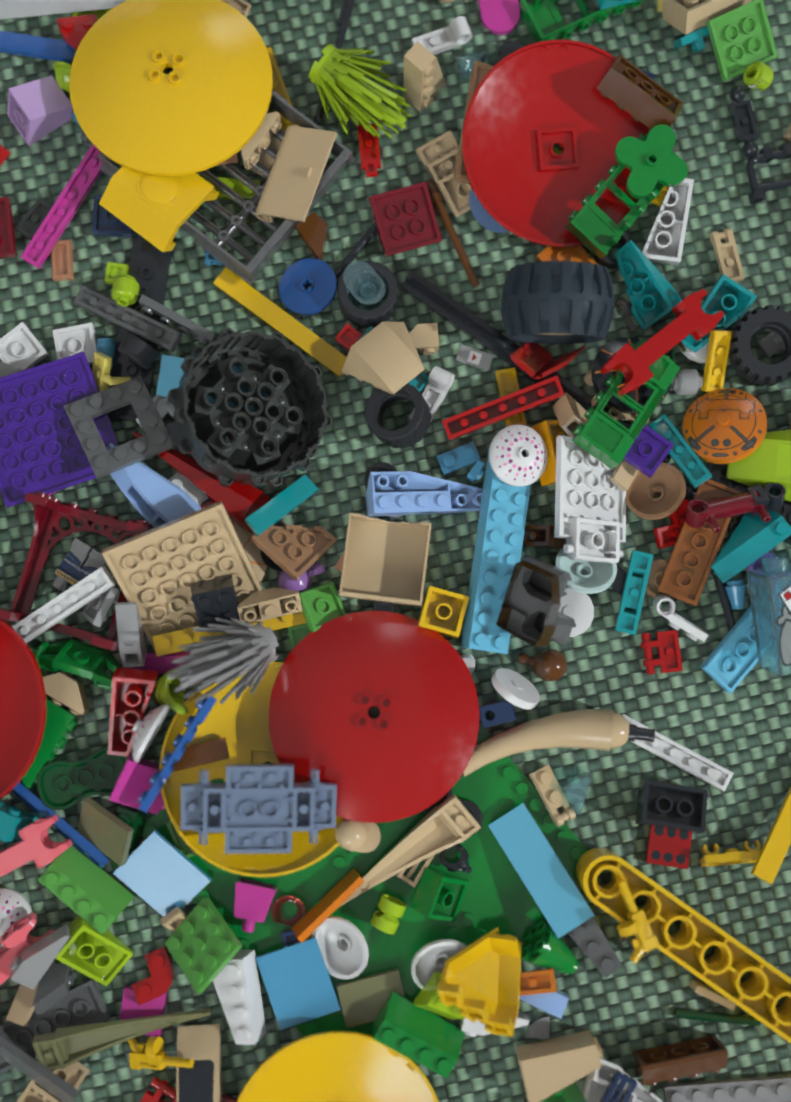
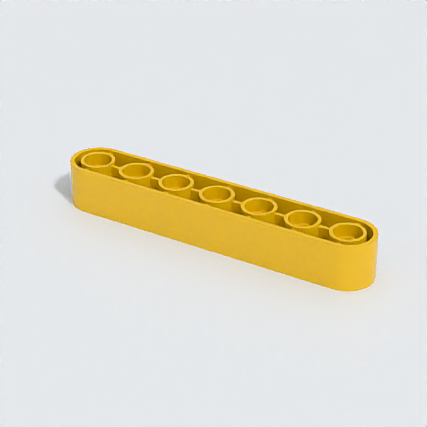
M593 848L579 858L575 869L576 881L580 889L594 904L621 923L627 921L629 910L617 884L618 881L625 880L633 900L639 895L646 896V903L641 909L644 911L652 934H655L658 939L659 945L656 948L791 1043V978L615 852L606 848ZM603 870H611L612 878L609 883L599 885L597 882L598 874ZM675 920H680L681 926L679 930L674 934H668L670 924ZM715 945L714 954L704 959L703 956L706 949ZM750 970L748 979L739 984L742 974ZM784 996L783 1003L775 1008L777 1001Z

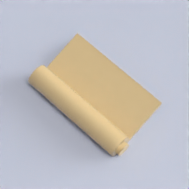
M296 124L287 126L254 214L258 219L268 223H272L275 217L305 222L336 139V132L305 128Z

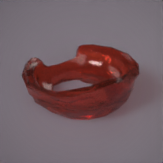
M295 895L281 896L274 901L271 907V915L275 923L288 925L291 928L306 915L304 903ZM286 902H292L297 906V914L292 920H286L282 917L281 907Z

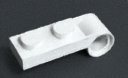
M459 16L453 19L447 27L412 38V45L414 46L418 41L435 55L469 42L473 36L466 18Z
M438 366L432 369L428 378L429 383L422 394L430 407L431 421L446 397L455 377L453 373ZM415 408L409 417L410 421L414 416Z
M659 594L654 598V608L660 615L670 621L669 625L678 631L680 628L687 632L686 635L694 641L700 639L705 642L709 635L705 630L674 612L675 603L668 595ZM669 601L667 608H659L661 602Z

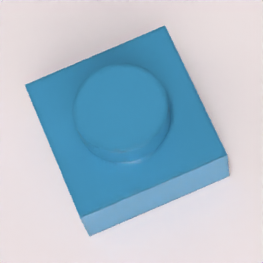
M478 459L467 475L466 480L471 483L475 479L479 481L485 472L482 469L485 463Z

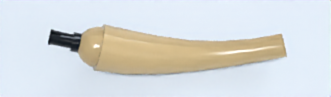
M582 709L560 712L525 722L476 745L471 759L461 776L466 777L481 767L504 757L531 750L580 748L610 751V749L623 746L627 741L635 742V740L654 742L655 729L640 728L629 724L624 716L615 713L614 710Z

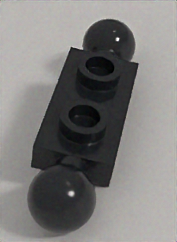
M735 86L729 93L731 101L735 102L729 106L737 144L744 143L742 154L747 158H751L758 152L757 144L752 142L758 139V131L751 101H743L746 95L745 89L741 86Z

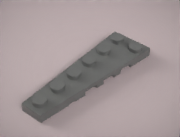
M594 917L568 932L570 937L605 978L622 965Z

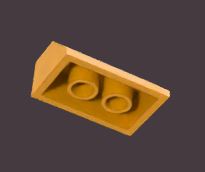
M548 420L530 427L540 434L548 451L547 467L539 478L542 486L556 485V437L560 435L569 436L561 428L558 420Z

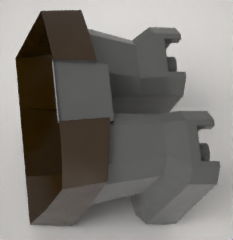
M533 556L522 558L520 562L515 563L496 625L533 646H547L550 640L559 644L570 642L572 639L569 636L572 628L576 627V623L573 618L559 612L560 598L567 595L564 591L567 582L572 580L570 573Z

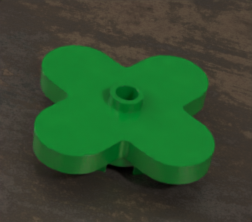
M667 125L653 127L645 141L635 137H625L618 142L614 156L620 165L630 169L626 189L632 197L637 199L646 198L652 193L658 182L668 187H675L680 185L686 178L688 173L686 163L681 158L671 154L676 141L675 133L671 127Z

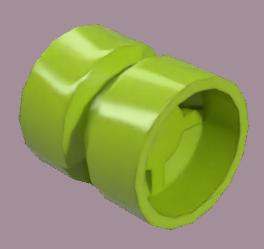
M382 894L377 905L379 910L374 911L370 923L385 933L395 934L399 925L398 918L403 916L407 905L396 897Z

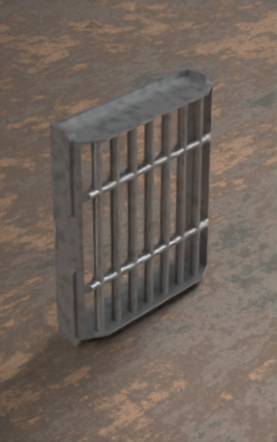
M272 90L269 105L272 109L280 113L292 124L323 130L291 106L286 99ZM279 130L277 134L274 133L281 141L283 140L285 134L283 131ZM336 139L330 153L337 158L330 167L325 166L324 174L321 176L308 214L336 182L346 164L350 166L355 161L352 151ZM270 145L266 150L263 149L273 159L276 158L278 151ZM240 150L237 153L238 156L243 159L242 152ZM100 152L98 155L102 164L100 170L110 178L122 167ZM258 161L256 165H252L264 176L269 177L271 170ZM220 165L255 192L250 200H245L208 170L197 172L243 207L238 215H233L215 200L204 202L230 222L225 230L219 229L197 211L191 215L193 219L218 237L215 242L187 220L180 228L196 239L197 245L251 285L255 281V275L266 266L296 230L295 225L300 221L285 219L279 226L274 221L268 223L260 220L275 232L267 241L243 223V220L249 213L256 217L254 215L256 211L255 206L261 198L267 180L262 186H259L233 165ZM237 228L262 246L255 256L230 237ZM226 243L247 259L249 264L245 266L221 246Z

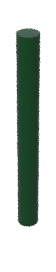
M674 1009L675 1018L760 1026V1021L752 1016Z

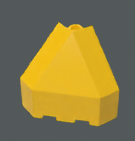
M497 927L446 960L437 989L441 1003L448 1007L451 1005L460 1009L459 1014L473 1023L478 1020L485 1025V1030L491 1034L513 1037L520 1005L522 942H518L517 937L511 935H500Z

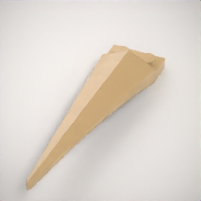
M453 794L439 806L436 805L362 877L364 883L340 906L399 872L465 841L481 828L480 824Z

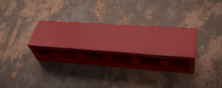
M558 375L442 420L448 439L451 441L561 398L565 394Z

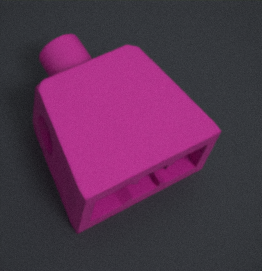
M242 878L236 881L234 917L243 919L242 931L254 932L255 922L263 923L265 921L278 886Z

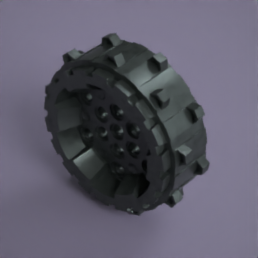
M230 327L225 328L219 332V340L211 342L205 348L198 346L191 352L192 358H185L180 366L184 374L179 381V387L170 389L167 399L175 407V412L173 413L175 424L182 439L177 447L182 454H191L203 469L218 477L219 485L226 488L233 482L241 483L242 485H252L253 487H261L264 483H267L271 488H275L283 484V475L295 468L305 471L312 465L310 457L315 456L318 451L317 446L323 437L324 429L331 427L333 417L327 414L326 411L327 399L324 387H322L320 381L323 372L319 366L311 365L298 349L286 343L282 333L277 331L271 335L252 331L235 333ZM232 366L237 367L240 373H235L232 370ZM272 376H274L279 381V383H276L273 380ZM240 386H244L247 389V393H243L240 390ZM260 390L266 392L267 398L260 394ZM206 396L212 397L215 404L209 403ZM227 400L232 401L235 405V408L229 407L227 404ZM248 405L254 407L255 413L249 411ZM268 409L274 412L275 417H271L268 414ZM288 414L294 417V422L289 420ZM235 420H239L243 428L237 427ZM256 424L262 427V433L257 431L255 427ZM222 435L229 437L230 444L223 441ZM263 444L269 445L270 452L264 449Z

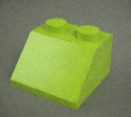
M434 971L413 1001V1005L447 1019L464 1020L465 1017L459 1014L460 1009L453 1005L448 1007L441 1003L437 989L442 974Z

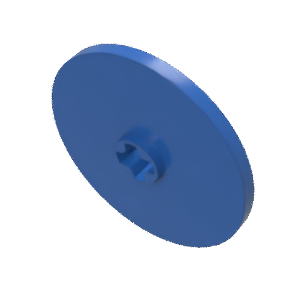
M315 258L302 259L292 264L284 272L279 283V295L283 304L291 312L298 315L307 316L321 312L330 305L337 292V278L334 271L326 262ZM311 284L312 287H308V290L304 288Z

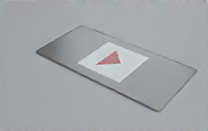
M461 344L456 361L489 371L494 355Z

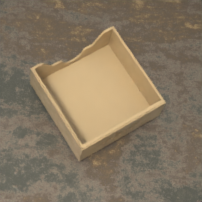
M349 513L339 597L422 606L432 523L387 521L362 514Z

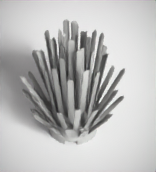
M218 617L214 619L218 622L234 626L208 624L212 628H192V630L198 632H223L231 635L203 636L199 639L206 641L178 646L180 649L185 648L183 651L191 652L190 655L175 659L172 662L177 664L190 661L168 674L169 680L182 676L179 680L184 683L180 684V687H177L174 691L178 692L201 683L196 689L184 695L183 698H187L215 683L218 684L195 700V703L205 697L213 696L237 678L242 677L221 699L220 704L224 703L233 692H236L235 698L237 701L248 685L249 688L253 686L251 690L253 695L269 664L278 658L275 647L279 645L271 628H265L262 626V622L253 625L231 618L232 621Z

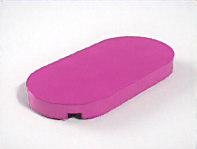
M478 0L482 24L492 34L507 35L518 25L520 19L518 0Z

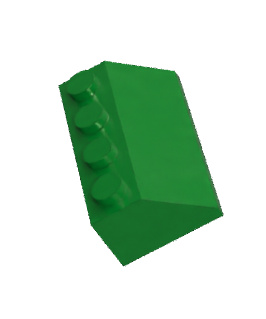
M393 990L371 1027L374 1040L445 1078H448L458 1061L464 1037V1031H461V1027L435 1013L414 1006L413 1001Z

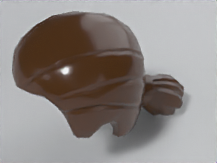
M544 649L531 657L525 653H519L518 655L519 664L532 666L534 674L545 681H556L563 677L567 670L564 655L555 649Z

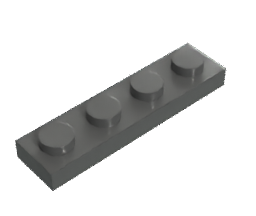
M143 294L139 299V304L142 307L141 310L149 315L154 313L160 316L159 319L168 325L171 323L175 324L182 333L187 335L191 333L197 336L196 340L205 345L207 342L210 344L215 340V333Z

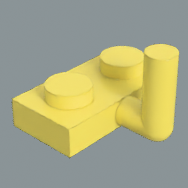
M94 352L92 374L99 392L109 389L110 385H119L131 380L130 377H111L112 358L102 352Z

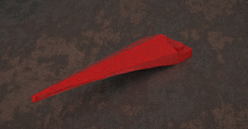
M132 431V434L136 439L144 436L135 431ZM174 449L158 454L159 457L183 475L214 503L222 501L228 516L241 528L253 535L255 534L244 521L272 498L251 485L233 482L227 488L221 486L216 475L203 469L195 459Z

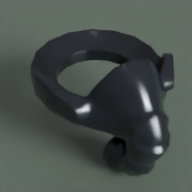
M456 844L452 846L456 847L461 854L459 861L456 863L446 861L444 857L446 849L440 852V861L448 871L471 872L472 868L468 862L469 855L462 845Z

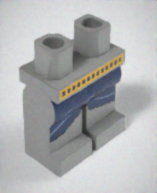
M75 538L68 554L54 572L57 576L52 586L64 591L69 583L74 586L99 568L106 567L108 569L109 566L102 553Z

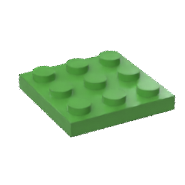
M763 0L751 1L706 22L722 81L744 73L746 68L755 61L766 63L778 57Z
M204 897L164 943L196 993H202L242 948V944L209 897Z

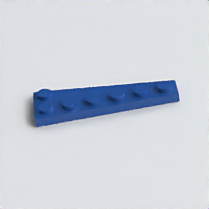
M211 696L197 702L195 707L198 710L194 716L190 714L184 726L187 728L182 735L179 733L172 743L175 746L171 754L169 752L165 754L161 761L163 767L160 772L155 771L149 781L152 784L149 790H143L137 802L140 803V810L145 813L148 811L173 771L175 762L177 763L182 757L186 744H189L195 736L197 726L203 723L217 699Z

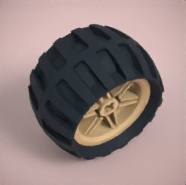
M575 261L529 262L511 267L504 283L501 298L502 320L508 339L539 344H579L605 339L614 313V290L608 269L600 264Z

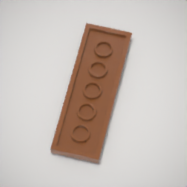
M709 479L696 488L693 499L709 501L741 494V492ZM731 517L717 520L721 527V531L718 533L713 532L708 522L701 528H692L686 524L684 519L656 591L697 606L711 570L710 566L716 558Z

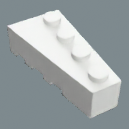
M685 178L680 185L668 188L642 250V253L651 263L677 266L680 264L694 179Z
M239 950L213 980L234 1041L239 1045H255L267 1033L255 950Z

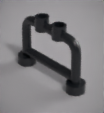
M790 143L780 145L778 151L773 152L770 146L764 147L759 150V154L747 161L746 173L751 188V193L748 195L750 204L763 202L766 199V191L791 187V179L758 185L754 165L759 162L769 163L774 159L781 158V160L791 158Z

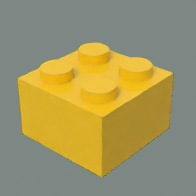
M429 586L425 593L418 626L436 631L441 635L458 638L469 597Z

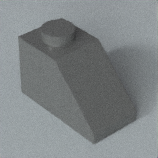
M52 963L38 983L33 1001L37 1014H43L68 995L69 988L74 984L75 974L70 966L64 963Z

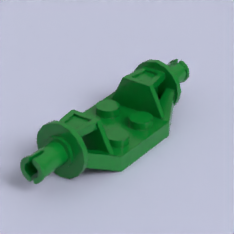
M72 639L54 644L44 641L39 648L28 645L40 669L42 668L52 673H56L60 669L83 678H89L94 680V686L108 689L110 692L112 690V676L106 673L107 667L115 672L117 667L124 668L118 664L109 651Z

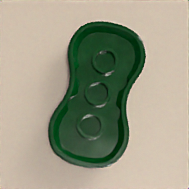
M103 747L79 761L50 762L40 770L37 776L39 796L45 806L54 810L67 809L81 799L91 795L110 796L128 757L107 755L108 747Z

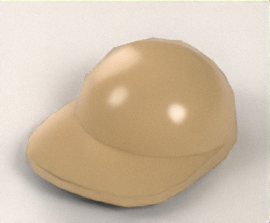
M343 819L336 827L335 838L340 846L346 850L368 853L379 845L381 832L375 823Z

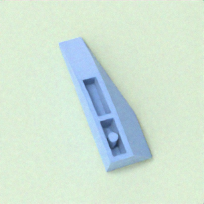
M111 443L106 449L110 450L117 446ZM141 462L110 474L131 504L154 528L202 509L180 487Z
M412 471L370 472L365 496L366 512L368 517L480 511L483 489Z

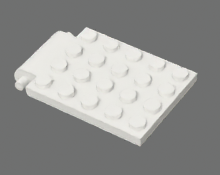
M557 436L554 537L566 538L563 551L571 560L618 563L619 558H623L625 555L624 550H620V544L626 542V491H622L610 480L615 468L610 469L571 441L573 437Z

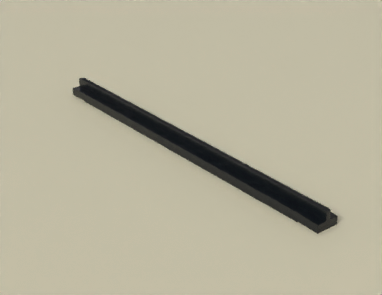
M414 271L406 276V280L401 285L402 290L509 366L515 367L516 371L536 384L558 375L564 394L567 392L586 411L592 406L591 396L557 372H553L541 379L532 378L511 360V354L520 348L519 345ZM604 407L603 411L607 413L609 409ZM616 420L627 429L631 426L625 420ZM669 454L666 455L662 462L669 463L671 459Z

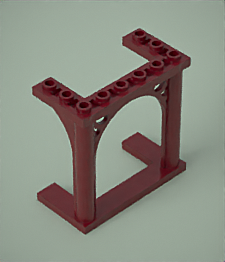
M35 491V494L27 492L25 501L32 504L35 514L33 538L11 609L0 608V619L19 622L30 615L48 555L53 547L66 536L84 531L96 532L117 544L122 542L127 536H137L154 529L153 525L138 519L136 521L126 519L125 522L119 521L118 516L107 513L106 517L98 515L99 511L87 508L84 511L79 509V505L68 502L67 506L60 504L61 500L39 491ZM62 517L69 519V530L65 531L61 528L60 519ZM73 517H75L77 522L81 523L82 521L83 524L81 527H77L75 525V520ZM100 525L101 528L97 531L96 526ZM54 527L59 532L57 537H53V534L56 532L53 531ZM114 531L122 533L118 538L113 536ZM121 590L117 603L128 602ZM116 610L114 611L107 636L59 622L49 628L52 631L91 641V644L109 650H119Z

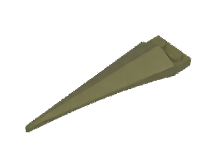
M211 1009L56 1028L54 1033L35 1035L32 1044L40 1064L49 1070L65 1068L97 1052L140 1035L208 1016L211 1014Z

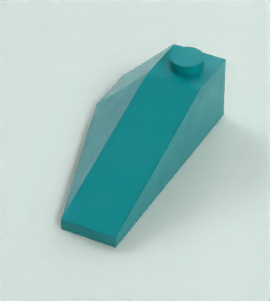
M632 240L615 252L621 276L624 277L626 283L627 296L629 295L632 303V313L642 329L646 330L673 312L671 309L682 300L673 286Z
M723 274L705 297L701 308L709 315L716 314L722 310L725 315L712 330H725L747 313L757 296ZM710 332L698 341L689 334L682 340V343L686 348L695 353L709 342Z
M767 511L771 517L768 522H763L760 515L752 516L751 513L743 515L739 525L730 535V539L710 566L722 583L728 581L791 535V527L782 515L775 511Z

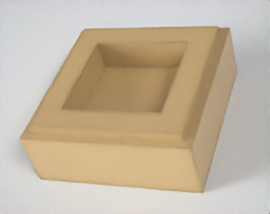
M175 907L162 917L160 921L164 927L174 932L186 919L188 913L179 907Z

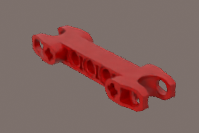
M705 289L690 294L671 310L677 318L638 349L634 350L628 342L614 353L600 369L603 375L614 369L623 373L625 384L617 392L621 397L638 389L651 379L654 374L649 369V366L689 334L698 341L716 327L725 314L721 310L716 314L709 315L702 310L701 300L708 293Z

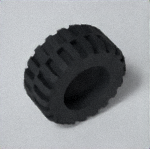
M766 305L764 308L760 306L752 312L745 314L731 330L732 337L728 359H731L732 362L730 364L731 369L738 371L736 375L740 379L744 377L747 383H757V386L762 387L765 385L773 386L791 377V310L786 312L783 306L774 308L773 305ZM759 329H770L781 336L785 344V354L781 361L776 364H766L759 361L753 355L750 339L754 332Z

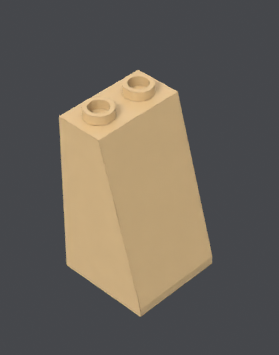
M589 1030L515 1046L528 1102H540L601 1067L600 1058H603L601 1046L598 1044L597 1038L592 1037Z

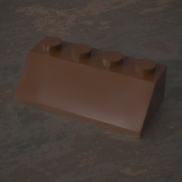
M621 54L617 56L597 86L602 96L612 99L619 109L629 112L636 122H642L649 131L657 125H667L670 127L676 120L683 105V102Z
M716 1035L633 1051L638 1078L642 1085L646 1084L647 1086H653L665 1080L669 1082L677 1081L680 1077L685 1076L697 1077L700 1073L704 1072L717 1073L720 1069L727 1068L728 1050Z

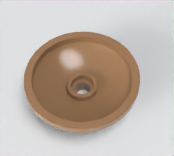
M662 462L651 478L638 471L629 489L626 491L625 502L628 508L640 518L648 520L665 518L674 513L682 504L686 494L685 480L676 467ZM661 494L659 498H655L656 495Z

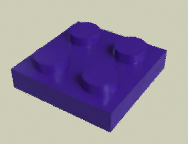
M645 425L623 460L651 478L674 444Z

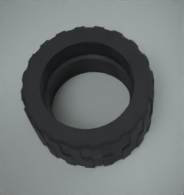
M372 260L359 261L350 265L343 272V275L340 276L339 284L337 285L340 310L347 321L349 320L351 324L359 326V328H369L370 326L374 328L381 322H388L393 317L398 305V284L394 274L388 267ZM365 280L376 281L386 289V301L380 307L373 310L359 309L349 299V292L354 285Z
M407 383L395 394H390L377 388L367 399L364 410L365 421L369 429L385 445L396 449H404L414 446L426 436L432 418L430 407L413 385ZM399 400L412 401L415 405V412L409 424L395 431L384 429L382 418L388 406Z

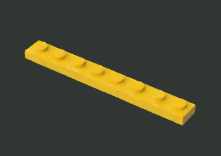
M302 611L259 622H262V626L265 628L270 627L273 631L305 624L306 620ZM199 626L152 637L156 656H162L185 649H180L178 646L206 641L199 639L203 636L231 634L192 630V628H199Z

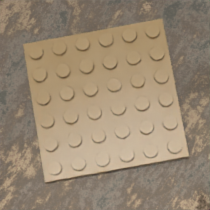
M222 501L102 550V555L127 601L137 602L143 630L154 650L155 646L152 636L199 626L191 596L190 583L232 575L238 605L254 592L263 590Z

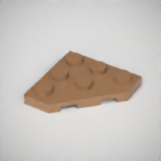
M273 525L258 537L256 534L251 537V541L295 581L337 541L323 526L308 528L302 527V525H286L285 527Z

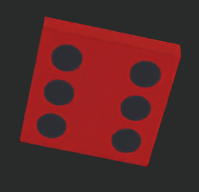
M649 826L645 862L688 869L692 833Z

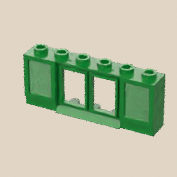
M520 0L519 8L525 25L534 42L537 43L548 40L567 39L573 33L585 31L591 25L602 23L612 15L617 16L626 9L639 6L643 0L598 10L592 14L589 13L583 0H574L583 18L568 25L565 24L555 5L560 0H533L529 3L526 0Z
M649 132L645 135L641 133L637 139L645 141ZM671 151L672 155L679 157L677 154ZM615 163L607 172L610 176L606 180L601 179L594 187L596 192L592 196L588 194L581 202L583 207L579 211L575 209L567 218L570 222L565 227L593 254L602 259L608 254L609 249L620 240L622 234L634 224L635 219L647 209L648 204L660 194L661 189L665 185L658 182L648 197L639 199L635 203L613 182L625 168ZM607 188L630 209L618 224L594 203Z
M642 338L637 343H631L630 345L636 350L647 341ZM666 355L661 356L649 366L654 376L644 385L651 389L652 393L643 406L626 394L621 397L617 393L619 390L617 387L624 378V375L619 370L614 375L611 374L605 382L606 388L604 391L601 390L595 397V405L593 407L590 406L584 414L586 418L584 422H580L574 429L573 433H575V436L571 441L610 469L620 465L680 369ZM612 395L638 413L629 429L603 411Z

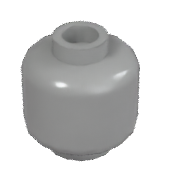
M679 369L671 382V389L675 390L677 395H695L698 389L702 388V376H699L696 369Z

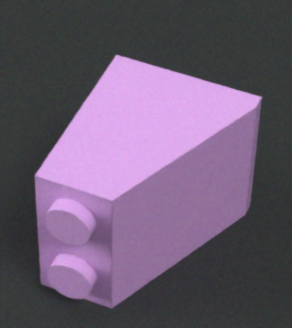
M52 75L9 88L7 115L28 146L34 144L72 118L73 107L71 100L66 97L63 89L59 87Z

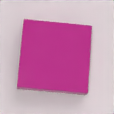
M125 986L120 1020L164 1015L167 992L138 1006L133 988ZM162 1028L143 1035L160 1037Z

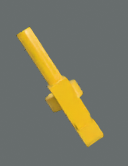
M620 880L617 884L629 913L627 914L628 920L619 924L617 929L621 937L635 935L636 939L631 941L635 950L629 957V960L637 964L643 953L658 947L659 942L656 935L652 934L644 911L637 909L626 881Z
M151 1036L146 1045L138 1043L136 1037L127 1040L131 1048V1052H129L131 1069L162 1070L167 1066L192 1068L194 1065V1060L191 1058L167 1056V1052H163L164 1041L162 1037Z

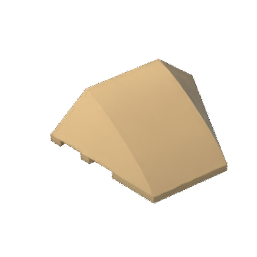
M381 322L351 346L342 373L347 376H354L361 382L371 383L373 387L390 394H395L425 370L405 323Z

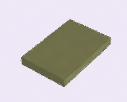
M90 797L84 799L77 832L118 865L126 864L134 829Z
M398 968L337 984L346 1028L375 1021L392 990L404 996Z

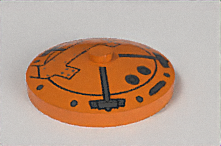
M730 388L714 390L699 397L690 405L682 422L683 437L700 459L714 464L734 463L750 456L762 444L767 432V418L762 404L753 395L742 390Z

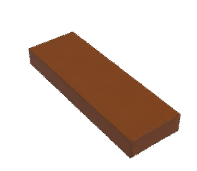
M226 737L186 747L182 757L177 763L175 762L172 772L229 759L230 754Z

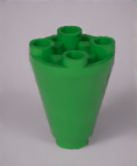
M541 921L531 929H526L523 932L522 940L524 941L521 952L523 960L543 968H553L554 971L569 975L577 970L578 960L561 938L558 939L548 923Z

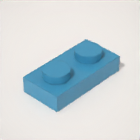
M474 441L436 456L443 476L472 465L478 459L481 461Z

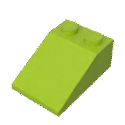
M78 915L69 925L70 938L55 959L107 987L133 956V951L109 930L101 935Z

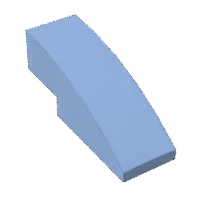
M557 990L552 993L520 996V999L562 1019L569 997L567 993Z

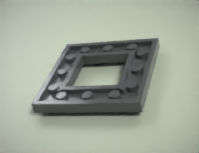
M141 376L64 406L97 479L174 448L171 437ZM131 404L145 436L107 450L93 419Z

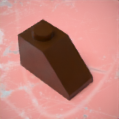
M314 212L306 217L305 222H299L295 226L298 235L314 257L323 261L327 241L326 227L328 225L322 216L318 217Z
M526 525L522 547L563 549L564 538L554 537L555 526Z

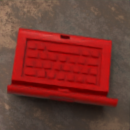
M526 342L512 353L510 357L515 364L532 378L541 379L566 366L585 349V345L552 362L554 357L538 343Z

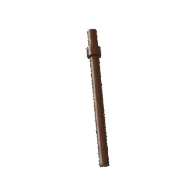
M428 179L426 184L431 202L437 208L472 287L476 288L480 286V283L443 205L442 195L439 191L437 192L432 179Z

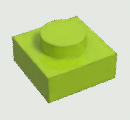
M107 262L105 283L113 284L115 278L125 274L128 275V265Z

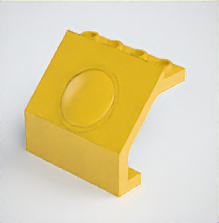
M122 166L111 177L99 204L160 251L167 252L174 249L176 243L173 242V239L180 226L203 202L216 200L219 192L214 189L215 186L212 183L203 179L198 173L181 176H156L136 172Z

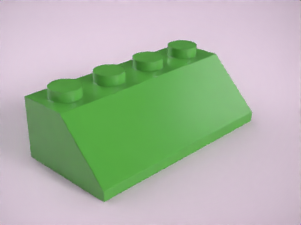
M73 845L61 853L38 879L40 883L101 935L111 927L135 897L131 891L105 869H100Z

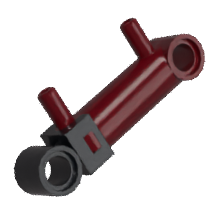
M769 483L765 486V489L761 485L747 488L746 493L709 501L693 499L688 503L685 522L692 528H701L708 522L714 533L721 531L717 520L751 513L752 516L760 515L763 522H768L771 517L767 511L774 512L782 508L786 489L779 483Z

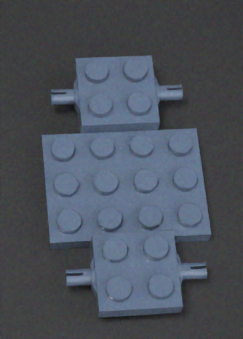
M227 764L226 783L214 784L209 782V769H205V777L204 769H200V782L182 784L181 830L199 832V845L203 843V836L204 845L208 844V832H225V854L292 853V831H309V843L313 844L314 835L315 844L318 843V830L336 828L337 785L336 783L320 782V769L315 768V777L314 768L310 769L309 782L293 783V764Z

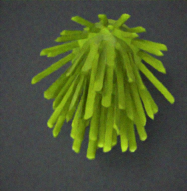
M332 44L327 45L321 51L324 54L321 59L313 63L309 78L317 87L328 120L330 115L327 101L346 134L348 130L345 125H347L349 119L347 115L356 127L360 123L374 137L376 135L378 138H380V134L369 124L370 120L390 138H392V135L383 127V124L399 134L398 130L392 124L405 129L406 125L404 122H406V118L401 115V112L407 117L411 115L398 105L406 107L411 105L405 102V98L372 80L374 79L394 90L406 91V89L380 77H391L389 74L379 70L384 66L383 64L390 65L392 62L362 56L373 54L375 50L337 49Z

